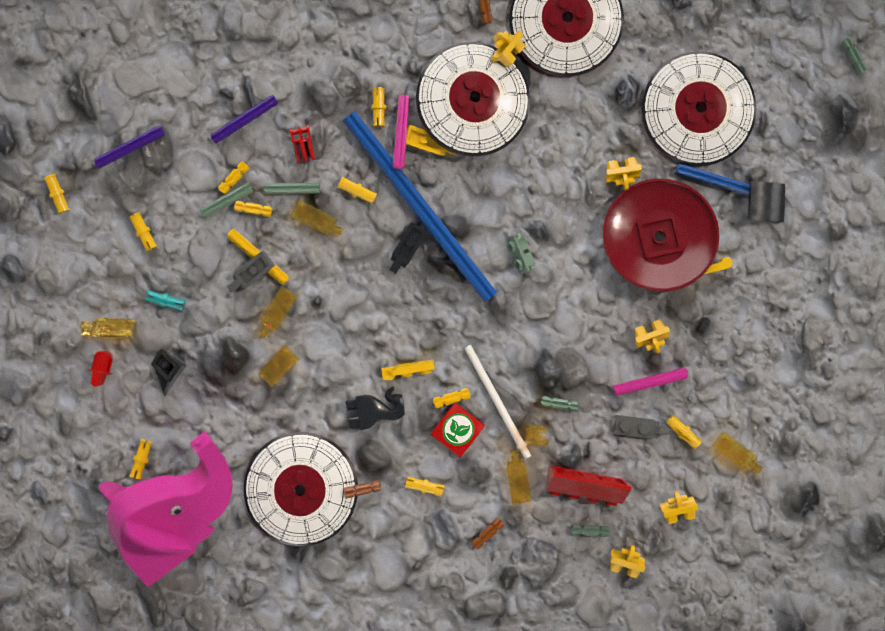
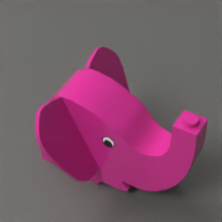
M205 431L189 442L200 459L199 465L190 473L180 476H158L129 487L106 481L102 482L98 487L103 495L111 501L107 508L110 537L124 561L147 587H150L196 552V546L215 530L214 526L209 524L222 515L229 504L233 488L231 471L221 451Z

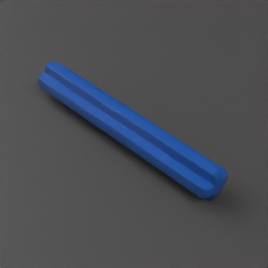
M682 164L677 166V175L745 195L749 193V184Z

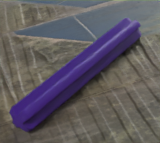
M271 95L212 133L210 135L215 143H219L278 105L277 99L274 95Z
M157 126L94 159L96 166L102 168L164 136V129L161 126Z

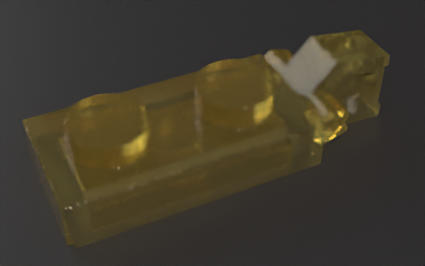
M298 200L290 216L329 236L331 232L341 236L344 231L343 228L335 225L337 220L334 217L301 200Z
M281 286L261 318V324L264 326L259 335L267 338L271 330L276 332L299 296Z
M97 318L93 322L81 321V334L93 337L133 338L136 320Z
M722 431L712 445L718 452L745 471H748L750 468L759 474L763 467L755 462L757 457L754 456V453L724 431Z
M511 450L512 461H507V473L512 504L531 502L526 463L524 459H519L518 450Z

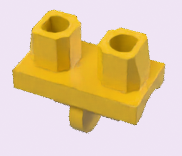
M506 31L495 34V47L498 49L491 57L494 62L500 60L505 66L514 63L516 58L511 51L518 54L525 48V45L520 40L523 36L521 31H517L515 35H509Z
M635 157L625 159V167L620 168L618 161H608L605 176L606 183L615 182L616 186L623 185V189L628 190L629 184L635 183V179L640 178L642 168L641 164H637Z
M660 319L651 323L653 332L647 333L644 326L634 329L637 349L646 346L647 351L654 349L656 353L661 352L660 346L666 344L664 339L669 337L670 332L668 326L665 327Z
M678 491L673 492L674 497L669 498L668 502L660 504V509L668 524L676 523L678 521L677 515L684 514V518L687 520L695 519L696 511L698 510V505L695 503L693 496L688 498L687 495L680 496Z
M630 545L628 549L622 548L621 551L612 549L610 552V570L618 573L623 566L628 568L627 575L637 578L640 572L644 573L645 558L640 557V553L634 552V545Z

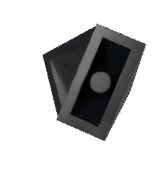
M161 349L151 365L155 369L164 396L168 393L186 365Z

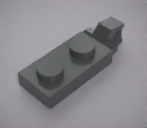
M263 250L232 276L234 281L227 288L231 293L239 287L244 290L276 265Z
M616 415L614 434L657 439L658 434L668 435L669 428L659 426L660 421H655L654 419Z

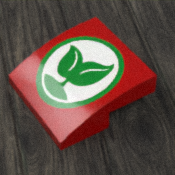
M455 402L430 435L457 457L461 458L485 425Z

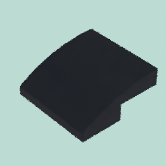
M749 182L748 221L784 222L785 184Z

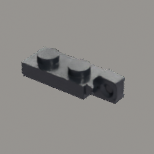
M413 222L410 223L392 253L390 260L394 261L389 271L396 274L401 266L405 268L410 263L428 231Z

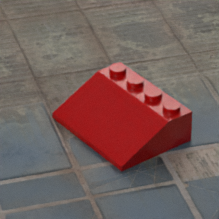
M549 466L545 489L549 491V494L560 496L561 493L568 494V497L572 499L586 497L589 502L598 503V500L606 501L607 505L617 506V503H624L632 486L625 479Z

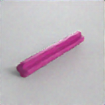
M406 95L399 96L393 158V168L403 169L405 164L410 97Z
M680 368L616 384L613 386V391L616 396L687 379L688 372L686 368Z

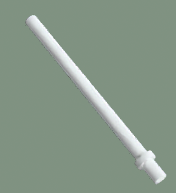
M467 346L464 349L515 440L517 450L521 451L524 459L530 457L531 454L526 446L528 445L527 442L523 441L472 346Z

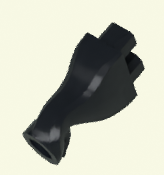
M394 386L385 392V399L388 402L395 403L394 409L389 408L381 400L369 394L357 395L355 398L346 400L347 411L356 409L358 411V417L349 418L350 429L360 428V430L371 428L380 420L394 421L402 418L405 415L402 394H392L395 390Z

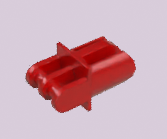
M306 125L304 128L299 126L298 129L294 130L290 128L297 164L301 163L298 145L301 146L304 162H308L306 143L309 146L311 159L316 160L309 125ZM308 133V138H303L302 134ZM299 134L300 139L295 140L294 135Z
M99 351L94 355L91 369H88V371L93 372L91 377L92 386L103 385L106 375L112 374L110 373L113 362L111 352Z

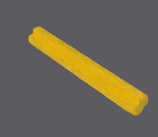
M232 229L227 234V238L251 259L260 253L254 245L235 229ZM274 266L267 272L281 285H284L289 280V276L278 266Z

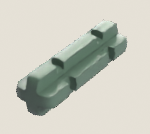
M846 38L841 42L843 49L847 50L846 54L852 65H855L856 73L860 74L867 70L865 62L861 61L863 58L857 47L853 46L852 38Z
M543 396L541 399V406L549 408L551 406L554 409L578 411L579 403L577 401L568 402L565 399H550V397Z
M572 525L573 535H601V537H608L610 533L608 526Z

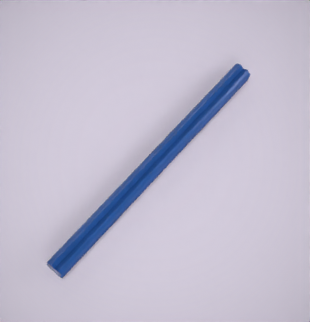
M356 111L351 113L343 120L345 125L482 300L486 302L493 297L497 291L403 171L393 168L392 157Z

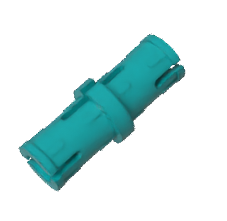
M148 290L146 293L154 298L145 296V302L161 305L162 308L169 307L181 312L184 310L183 306L177 304L185 305L186 300L171 297L167 293L160 294Z

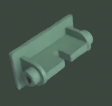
M519 233L505 239L507 249L512 254L514 266L519 273L523 274L535 269L534 264L536 263L531 252L526 254L523 252V250L529 248L525 237Z

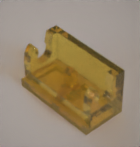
M285 344L258 371V374L273 387L300 358Z
M526 422V444L549 446V441L541 433H547L548 431L542 425Z

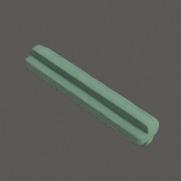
M246 183L202 207L200 212L203 217L207 218L253 192V188L249 183Z
M266 183L263 187L265 194L320 193L319 183Z

